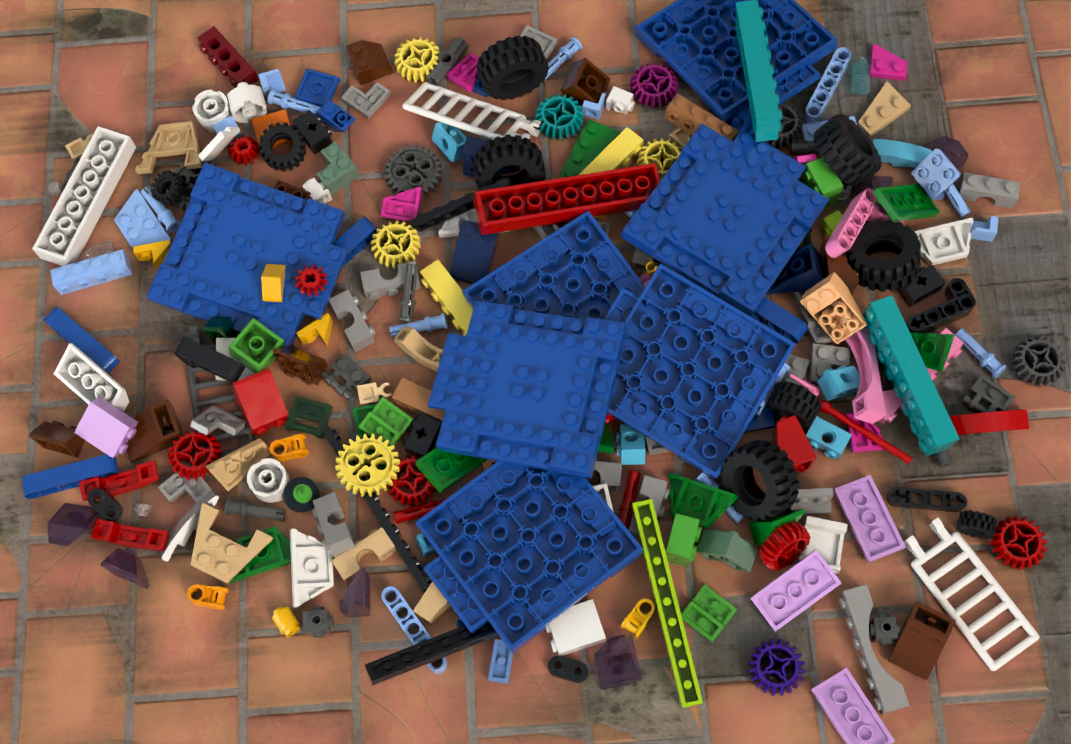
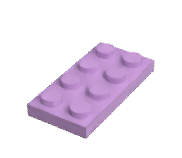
M871 475L833 490L867 563L906 548Z
M815 549L752 595L750 599L776 632L842 582L817 549Z
M847 668L811 689L845 744H892L895 742Z

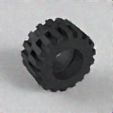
M278 122L274 127L272 124L268 126L269 130L265 129L263 131L264 135L260 136L261 142L259 143L260 153L269 167H273L277 171L281 169L282 172H286V169L291 171L294 170V166H300L299 162H303L304 155H306V143L301 132L295 129L294 125L288 126V123L283 122V125H280V122ZM280 139H288L293 142L292 150L283 156L276 155L272 150L275 142Z
M781 381L776 385L766 405L768 410L778 419L787 415L789 417L795 415L801 427L806 429L811 427L822 407L821 401L811 391L798 384Z

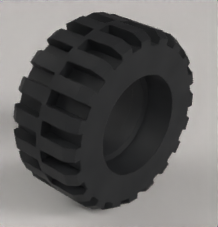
M520 35L513 38L507 37L505 40H499L496 44L489 46L488 50H484L481 57H479L476 66L486 94L497 100L515 99V97H522L526 93H531L533 89H537L540 86V83L544 82L549 68L540 44L533 38L528 36L521 37Z
M843 114L834 115L815 131L814 142L820 156L823 157L824 162L846 184L860 186L880 170L882 161L873 142L849 117Z
M508 134L505 137L500 138L498 136L493 141H487L485 147L481 146L474 158V175L478 190L483 186L492 185L502 178H509L515 185L545 181L546 179L541 150L538 149L534 142L531 143L530 139L525 137L522 139L519 135L514 137ZM508 165H517L524 168L519 173L511 176H502L495 173L498 169Z
M882 219L876 220L874 223L868 222L862 227L853 245L846 251L848 264L859 275L858 284L860 286L868 287L872 291H875V289L880 292H885V290L889 289L893 291L899 286L900 288L906 286L907 282L910 283L919 272L921 243L917 234L914 231L912 232L910 227L907 225L903 226L904 224L897 221L895 223L893 220L888 219L887 221H882ZM878 251H890L898 256L889 260H877L869 255Z
M756 440L730 452L723 462L722 466L724 468L721 469L720 475L722 476L721 486L724 487V491L738 496L731 506L736 508L735 511L737 513L744 514L743 517L759 522L767 521L792 507L798 496V472L793 467V460L787 457L788 454L784 450L781 451L778 445H771V442L765 440ZM753 468L762 476L766 485V493L757 485L753 475Z

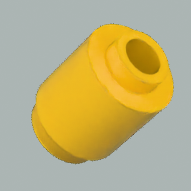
M280 606L274 610L272 620L282 635L285 634L286 637H290L300 630L299 621L289 607Z

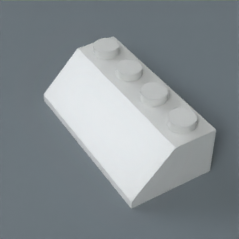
M69 343L54 375L88 405L94 399L101 397L124 412L129 403L126 390L73 343Z

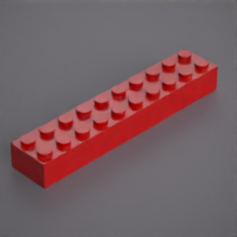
M656 163L476 191L473 204L481 235L572 221L587 211L593 217L638 210L661 180Z

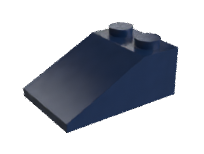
M467 136L461 153L463 175L475 177L473 165L475 155L481 146L485 147V143L489 140ZM508 165L498 169L495 173L502 175L519 172L521 167Z
M462 220L450 270L451 277L474 284L488 275L500 233L481 235L478 223Z
M812 243L795 251L766 295L804 292L825 279L822 258Z

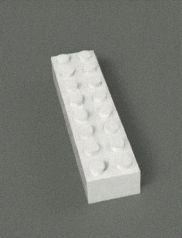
M97 127L32 248L40 259L61 266L77 262L136 149L130 136Z

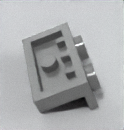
M833 488L798 489L799 493L795 503L790 507V509H804L803 515L830 514L832 511L830 501L834 496Z

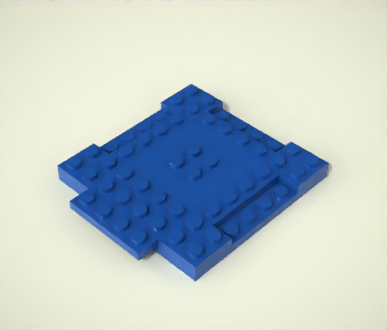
M676 0L635 26L636 37L656 57L660 55L700 96V101L717 118L726 122L749 107L735 24L736 2L750 0ZM758 0L759 7L763 9V18L761 19L765 21L766 32H764L768 36V46L766 47L767 50L770 49L771 51L770 64H773L774 75L772 77L776 79L777 90H775V93L779 94L780 105L820 79V73L812 65L837 48V39L795 0Z
M701 123L682 149L674 164L622 230L621 238L751 317L826 207L829 199L798 181L806 166L764 141L756 142L755 136L744 129L741 130L734 141H731Z
M204 163L190 196L192 199L164 264H160L146 298L150 302L207 322L212 316L231 317L233 331L241 333L254 318L284 340V347L293 346L297 336L296 332L299 331L305 315L318 320L322 319L347 257L348 250L333 245L345 217L344 211L309 198L306 200L242 178L234 172ZM266 264L286 265L282 302H266L262 299L261 276ZM313 264L316 266V269L321 267L323 269L322 273H326L327 278L325 280H327L328 285L323 286L324 292L318 291L319 296H315L312 293V296L308 297L307 292L302 295L300 289L296 288L298 282L295 280V277L300 276L298 270L304 272L305 265L310 269Z
M587 211L463 290L462 293L472 309H474L476 301L510 305L518 310L586 320L587 317L604 319L622 288L640 297L646 287L591 213Z
M660 263L640 297L622 288L604 320L624 322L628 328L607 415L612 418L615 417L678 455L683 461L716 479L721 469H723L724 460L735 449L796 343Z
M476 301L466 336L451 333L447 335L429 398V408L445 411L436 447L440 451L592 478L628 330L626 323L587 317L586 320L518 310L510 305Z
M497 461L415 522L439 555L423 568L471 634L489 622L512 654L545 630L548 624L609 577H614L644 553L642 546L585 477Z

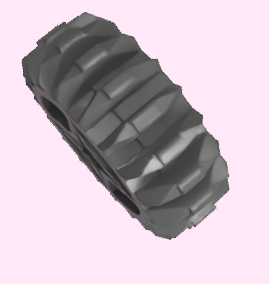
M786 101L783 105L778 106V109L782 110V131L778 132V139L765 141L767 144L770 143L772 147L778 145L779 149L782 145L787 148L789 143H795V140L800 138V134L803 131L804 122L802 114H798V109L793 110V105L786 106Z
M1039 335L1035 338L1031 336L1017 344L1015 351L1012 353L1014 358L1011 360V363L1015 364L1013 370L1019 371L1017 377H1024L1023 382L1030 381V386H1033L1034 383L1038 387H1041L1043 384L1049 386L1051 383H1055L1058 380L1057 378H1060L1063 375L1062 372L1066 369L1064 364L1067 359L1062 358L1065 352H1059L1061 347L1054 346L1055 340L1048 342L1047 337L1041 340ZM1042 357L1040 363L1036 366L1037 360Z

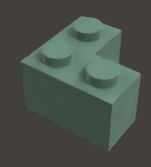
M336 141L321 150L324 162L328 166L316 173L319 182L323 183L332 196L358 178L359 173L356 165Z
M715 528L703 531L696 550L698 554L707 560L724 562L732 569L744 572L751 571L758 551L751 545L750 541L740 538L739 533L732 530L723 532Z

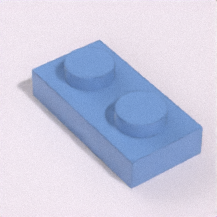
M495 639L488 681L509 684L514 653L512 654L503 640Z

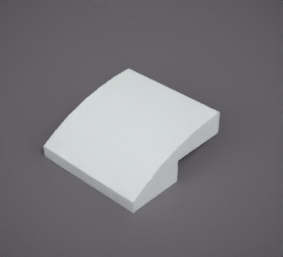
M227 126L224 131H220L198 155L202 161L215 159L240 132L239 127Z

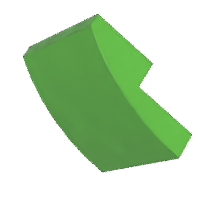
M382 397L372 412H369L359 428L370 436L374 434L376 440L382 436L383 442L389 440V446L397 443L414 419Z
M704 584L681 616L685 622L713 643L738 608Z

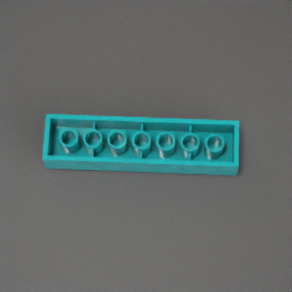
M758 0L736 2L735 27L755 141L761 142L778 139V132L782 131V110L778 109L779 94L775 93V90H777L776 79L772 77L774 75L773 64H770L771 51L770 49L767 50L766 47L768 46V36L764 34L766 32L765 21L761 19L763 18V9L759 7Z
M893 296L871 302L863 313V317L867 322L865 328L870 333L872 345H875L877 348L880 362L886 368L887 378L894 385V393L901 400L903 413L905 416H908L911 422V430L918 437L920 450L928 457L949 449L960 438Z

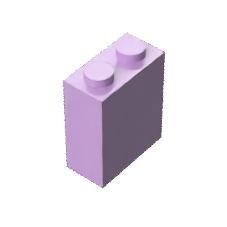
M98 397L89 403L74 433L114 458L119 454L122 455L127 450V442L135 435L137 431L135 427L138 421L103 398Z

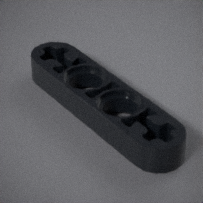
M894 487L888 492L886 497L887 502L891 506L960 512L967 505V498L959 492ZM897 493L899 497H905L906 493H908L907 499L900 498L898 501H895V498L892 496ZM913 494L921 496L922 502L920 504L912 501L911 496ZM939 496L942 499V504L934 505L931 500L932 497ZM956 498H958V502L962 503L957 507L956 503L949 502L946 506L947 501H954Z

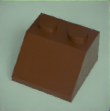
M361 40L346 46L350 62L360 85L393 74L381 44Z
M585 57L572 64L560 91L564 95L566 94L568 98L572 96L574 101L578 100L580 104H583L584 100L598 104L611 78Z
M44 421L29 434V437L42 448L77 458L85 442V439L74 433L77 428L76 426L71 425L68 428L58 421H53L52 423Z

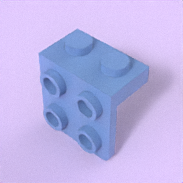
M935 149L911 172L916 182L925 189L927 195L933 200H943L947 196L945 190L961 176L960 171L941 149Z

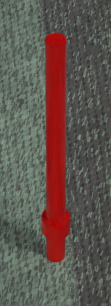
M819 399L822 405L820 408L821 412L835 417L907 464L913 459V457L832 407V404L828 401Z

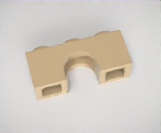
M382 527L380 529L376 528L370 531L365 539L355 541L356 548L334 556L335 559L332 560V563L345 583L349 584L364 574L359 566V561L363 555L367 553L375 554L380 562L395 553L397 549Z

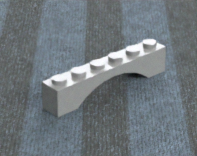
M867 584L844 590L840 594L839 603L842 610L845 609L846 624L849 630L852 629L853 644L856 650L859 649L861 654L859 658L863 670L866 669L868 678H866L869 689L874 692L875 698L873 700L877 711L880 710L881 715L907 708L910 705L903 685L893 679L883 669L871 646L869 619L874 603Z

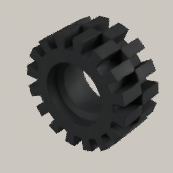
M167 170V172L162 171V174L159 173L157 175L158 179H153L155 184H151L153 187L151 189L152 197L166 206L178 204L177 200L181 201V196L186 194L183 192L187 189L184 186L186 182L181 176L170 170ZM172 183L170 190L166 193L167 187Z
M964 510L959 513L957 530L960 533H964V535L988 539L994 537L997 520L991 515H986V513Z

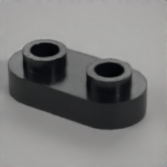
M96 487L88 494V503L105 520L116 522L121 518L123 508L107 490ZM100 496L101 501H96L94 497ZM114 510L115 515H110L108 511Z
M554 656L548 662V670L554 677L574 683H582L588 677V668L583 662L563 656ZM557 662L561 663V664H562V668H561V669H555V667H554L555 663H557ZM576 668H580L582 670V673L580 675H576L574 673V670Z

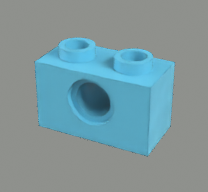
M442 122L436 123L431 140L452 163L462 159L461 153L467 137L457 127Z
M843 365L835 370L830 368L822 373L823 376L817 380L827 401L854 394L858 391L860 382L859 373L854 365L849 367Z
M816 416L806 437L812 449L824 452V455L828 458L839 460L852 434ZM822 437L830 438L831 442H824Z
M620 424V432H616V444H620L617 445V457H621V465L645 464V436L626 424Z

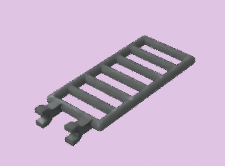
M197 326L190 327L192 340L201 344L200 330H198ZM215 343L204 345L213 350H216ZM186 364L194 418L201 414L200 408L235 401L233 393L199 400L198 390L230 384L231 382L216 379L196 382L195 373L205 370L199 367L193 368ZM240 410L229 412L238 418L243 417ZM246 423V428L236 435L226 432L212 434V437H216L217 441L247 435L248 444L255 441V435L252 436ZM198 443L199 447H205V444ZM239 448L222 451V456L219 457L222 458Z

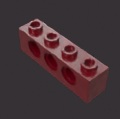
M215 26L197 37L200 43L199 49L204 55L206 53L209 55L208 58L214 66H219V71L224 77L228 76L230 78L229 81L234 88L241 82L253 85L259 80L255 70Z

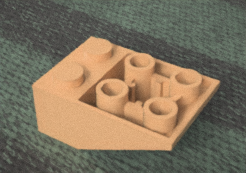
M835 272L808 289L800 300L801 304L836 344H839L867 326V322L848 287Z

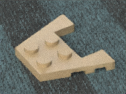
M188 121L159 125L150 141L151 146L148 152H144L141 157L143 161L140 166H136L135 171L138 175L153 173L157 157L186 154L184 166L187 169L202 168V160L198 156L200 149L194 123Z
M202 503L191 566L228 584L273 540V537L256 530L247 548L210 530L219 514V510Z

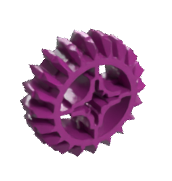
M656 62L653 65L647 63L646 67L641 65L640 70L636 69L635 74H632L630 87L634 100H638L639 105L645 103V107L651 105L654 108L655 105H658L661 108L662 103L667 106L668 101H672L674 96H676L678 89L677 76H674V70L670 71L669 66L664 68L663 63L659 66Z

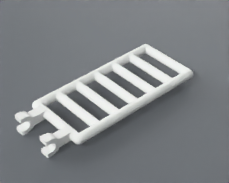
M424 82L402 105L404 110L491 140L498 136L500 138L505 137L508 134L514 137L519 135L522 139L524 137L529 139V134L524 133L520 135L516 133L519 128L529 131L535 137L540 133V130L534 128H538L541 125L539 120H526L525 115L428 82ZM426 90L436 92L422 107L413 105ZM443 95L451 98L438 113L429 111ZM458 101L468 103L454 119L445 116ZM475 106L483 108V111L471 124L461 122ZM491 111L500 114L487 130L478 127ZM507 117L516 120L504 136L494 133Z
M937 518L928 526L937 534L941 542L924 552L913 535L904 541L906 548L916 558L911 562V567L950 618L956 620V626L989 669L996 671L1038 641L1039 634L961 534L953 532L950 535L944 528L941 520ZM956 541L963 552L928 575L921 565ZM969 558L976 568L941 592L934 582ZM982 575L989 585L954 609L947 598ZM995 591L1002 602L967 626L960 616ZM1008 608L1016 619L980 643L973 633ZM1022 626L1029 636L994 661L986 650Z

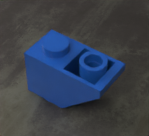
M329 99L317 111L322 124L333 132H345L356 120Z

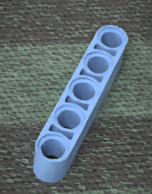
M840 47L835 51L806 107L803 118L805 124L820 121L848 67L851 57L849 49Z
M393 586L386 587L382 591L381 598L412 644L415 645L430 639V635L400 592ZM389 594H397V597L394 601H387V596ZM400 610H408V614L406 617H398V613ZM412 626H419L417 634L412 635L409 633ZM445 657L441 658L443 663L439 668H434L432 666L433 662L427 664L433 673L441 674L447 669L448 665Z

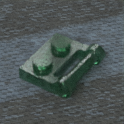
M295 396L285 429L315 435L316 438L323 439L325 435L321 429L327 426L333 407L332 405ZM296 417L319 423V427L315 428L296 423Z

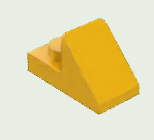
M170 240L133 246V253L139 261H149L153 258L154 265L159 269L172 243Z
M327 313L321 320L317 319L296 332L302 345L312 343L316 337L320 336L325 345L328 346L333 321L329 313Z

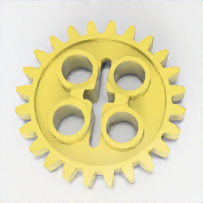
M364 434L363 439H360L357 435L355 442L349 439V446L343 444L345 451H338L339 456L342 458H336V463L339 465H336L335 468L336 471H340L337 473V477L342 478L340 481L341 485L347 484V491L353 488L354 495L360 491L361 497L364 496L365 492H368L369 496L372 497V491L380 495L379 489L382 488L384 491H387V484L393 486L391 479H397V475L394 472H400V468L396 466L400 464V459H396L398 452H393L395 447L394 445L389 446V440L383 442L382 436L376 440L374 434L371 435V438H367V435ZM369 449L375 450V453L372 455L366 454V451ZM353 460L359 461L356 466L349 465ZM380 464H385L386 468L383 470H378L377 466ZM364 475L370 476V479L367 481L360 480Z

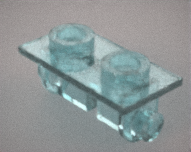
M861 57L857 63H852L851 94L869 95L870 64H868L865 57Z

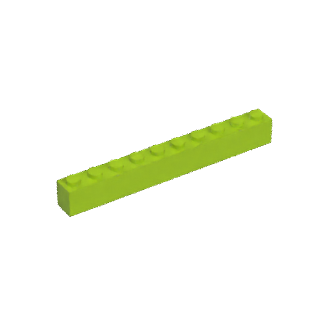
M648 499L632 503V510L641 546L644 549L643 555L681 708L702 704L703 700L653 500Z

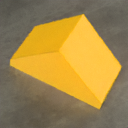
M266 264L261 276L263 301L282 302L286 265Z

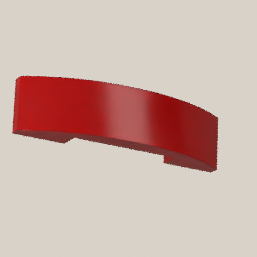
M1027 410L949 416L958 435L1029 429Z
M153 460L136 465V469L104 478L97 476L80 481L82 500L88 501V494L96 487L104 488L112 496H116L152 484L159 480L156 461ZM95 496L94 499H101V497Z
M96 519L91 538L130 548L164 551L169 531L153 528L144 529L117 524L113 521Z

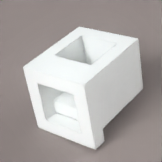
M615 86L606 100V110L610 111L612 108L618 113L628 114V112H632L635 105L632 93Z
M315 178L308 179L302 185L303 190L311 193L309 199L324 204L332 200L329 190L325 188L322 182L318 183Z

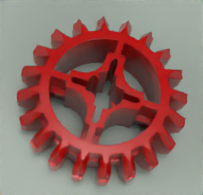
M195 429L192 430L191 434L185 431V436L183 437L178 435L179 441L173 440L172 444L174 447H169L170 454H168V459L171 460L169 465L173 468L174 473H178L180 478L185 477L188 481L192 477L195 481H198L199 476L205 479V474L207 473L212 475L205 466L220 459L219 456H222L221 445L217 442V438L212 437L211 433L208 435L200 432L197 433ZM198 443L205 444L210 449L201 448ZM180 461L190 462L192 467L185 466Z
M406 454V460L403 461L402 458H398L400 459V464L396 466L400 468V472H394L397 475V479H391L393 486L387 484L386 487L391 489L389 491L390 496H394L393 499L395 501L400 500L401 505L407 502L408 506L412 507L413 502H415L416 506H420V500L423 503H427L426 497L428 496L432 499L431 491L437 492V490L422 472L416 473L413 470V467H417L415 465L416 461L419 460L417 455L414 454L412 459H410L409 455ZM407 469L406 474L398 480L400 474ZM411 473H412V475H413V478H415V479H414V488H413V486H412V483H410V482H411ZM427 481L426 486L418 492L419 486ZM398 488H409L412 494L404 493Z
M1015 515L1013 519L1008 516L1005 518V521H999V526H996L994 537H992L994 540L990 542L991 546L996 547L992 550V553L999 554L996 560L1002 558L1004 560L1003 566L1010 563L1011 569L1017 566L1019 570H1023L1024 567L1030 569L1032 565L1036 566L1039 564V560L1044 558L1042 553L1047 551V548L1043 546L1047 544V540L1042 539L1045 533H1039L1038 531L1041 528L1040 525L1034 527V520L1027 522L1026 516H1023L1020 520L1018 515ZM1008 530L1009 542L1004 544V534ZM1016 540L1020 542L1025 541L1021 545L1013 544ZM1032 542L1033 551L1032 554L1029 556L1028 544ZM1009 551L1015 552L1017 556L1013 555Z
M797 521L785 523L781 527H777V530L772 532L766 541L762 543L763 546L759 549L760 559L766 567L773 571L786 568L787 565L792 564L807 549L806 546L810 543V534Z

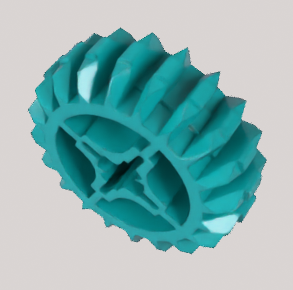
M559 93L557 97L551 94L550 99L544 98V103L540 102L535 115V120L541 121V125L538 127L540 132H545L546 137L552 135L553 140L555 137H559L560 141L564 136L568 139L569 134L574 136L575 131L580 130L584 118L582 107L579 106L578 100L574 101L572 96L567 98L566 94L560 97Z

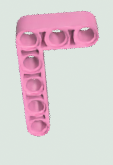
M867 188L852 199L826 243L825 250L830 257L837 258L851 248L866 220L872 223L881 219L882 221L891 220L883 206L877 202L873 194L874 190Z

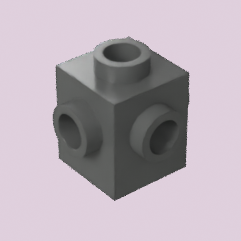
M314 607L312 611L302 612L303 632L307 636L313 635L315 638H321L331 633V627H334V617L330 615L327 609H324V607Z
M889 614L876 615L877 618H874L869 624V635L872 636V642H880V645L893 644L892 642L900 635V624L896 623V617H889ZM883 626H887L888 631L884 630Z

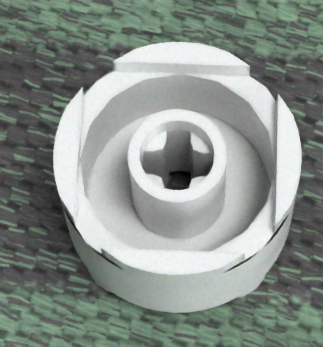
M241 82L226 95L231 115L237 122L249 123V119L263 116L267 113L264 95L260 86Z
M205 90L196 96L192 109L200 126L210 133H215L213 125L231 115L226 96L220 91L215 92L213 90Z
M265 458L256 464L254 463L247 473V483L254 495L259 500L267 503L279 502L284 499V490L291 480L283 465L271 458Z

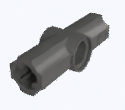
M460 37L455 38L446 50L440 52L438 64L433 66L434 69L429 71L426 79L431 84L439 86L446 77V74L456 66L455 64L468 49V44Z

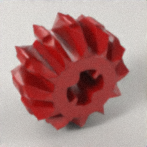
M242 135L240 139L235 137V142H230L231 148H229L231 159L234 162L236 161L239 166L242 163L247 166L248 162L254 164L253 159H259L258 153H260V148L257 141L252 139L250 135L246 138Z
M312 264L311 268L308 269L307 265H305V271L298 270L300 276L295 277V280L298 282L296 288L300 289L302 295L307 292L308 297H311L312 293L315 296H319L318 291L324 292L323 286L328 285L327 280H325L327 275L322 273L323 269L321 267L316 269V266Z

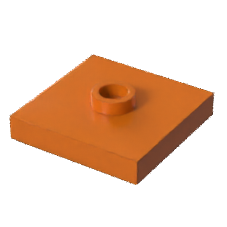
M286 109L252 118L258 145L261 142L260 136L264 135L263 131L265 129L269 130L268 126L271 124L274 127L278 122H280V125H283V122L290 126ZM280 139L275 142L273 148L292 143V141Z

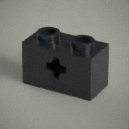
M310 109L292 121L295 129L301 132L305 143L314 154L332 144L331 131L327 126L323 127L320 117L317 114L314 115Z
M933 265L927 268L923 266L919 268L918 274L910 283L907 282V285L902 288L899 286L897 291L907 305L911 307L940 291L945 281Z
M420 413L419 417L415 418L412 423L410 435H407L404 439L403 445L406 453L410 455L416 454L420 458L431 452L437 442L442 421Z

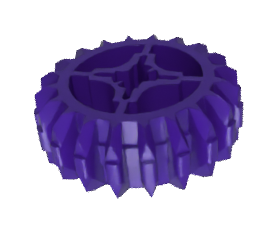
M770 639L769 646L763 641L761 643L762 648L759 646L755 647V651L758 654L751 653L750 657L754 660H750L748 665L754 668L749 669L748 672L756 674L751 680L752 682L757 679L759 680V683L756 685L757 688H760L762 685L765 686L763 693H767L771 689V695L774 696L776 690H778L779 695L783 696L784 689L789 694L792 692L790 686L796 689L798 687L796 681L802 682L803 678L798 674H804L805 670L799 667L805 663L804 661L797 660L802 654H794L797 649L795 646L791 650L788 648L790 642L787 641L782 646V640L778 639L777 645H775L774 640ZM772 651L781 652L788 658L779 659ZM766 654L768 667L761 671L760 660ZM774 663H776V665L783 664L779 669V672H777V669L776 671H769L773 667ZM792 663L793 673L791 679L787 681L785 667ZM774 676L781 684L772 683L765 677Z

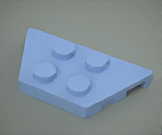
M136 189L114 219L132 249L133 246L166 240L171 241L138 189Z

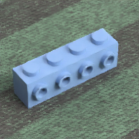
M123 249L50 270L53 286L60 295L133 275L130 259Z

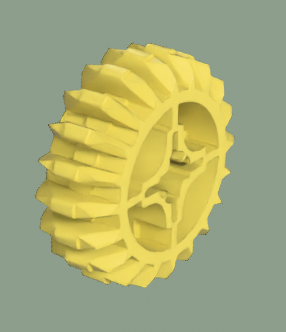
M413 37L412 41L406 40V44L401 43V48H397L395 67H397L398 73L403 78L407 77L408 81L414 79L416 83L418 80L423 82L426 75H429V71L434 69L433 66L438 64L440 50L433 41L429 42L428 38L423 41L421 37L419 40Z
M663 138L660 141L654 139L653 143L648 141L646 146L642 147V151L638 153L637 164L640 166L656 163L660 180H662L668 172L667 169L671 168L681 154L682 147H677L676 141L670 143V138L667 142Z
M396 220L395 224H392L390 221L388 226L382 224V230L377 228V234L372 236L371 251L374 254V258L381 265L385 263V267L388 268L392 265L393 269H396L397 264L410 262L409 260L415 261V255H419L418 249H421V244L419 243L420 237L417 231L413 230L411 224L407 226L403 222L400 225L399 221ZM388 238V241L382 247L383 242ZM410 242L409 247L407 248L406 251H404V250H403L404 247H406V246H407V243Z

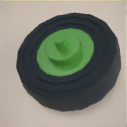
M306 477L292 479L284 490V501L295 512L304 513L310 511L314 507L313 500L319 498L317 485L313 480Z

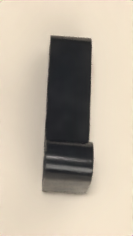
M953 278L945 289V296L948 301L911 316L906 323L909 332L929 333L968 316L976 305V300L965 281L961 278ZM952 287L957 288L959 291H954ZM961 303L967 304L968 308L964 307ZM944 310L949 311L952 315L946 314ZM927 318H932L935 322H931Z
M184 336L173 353L185 364L193 368H202L231 383L238 381L246 368L242 363Z

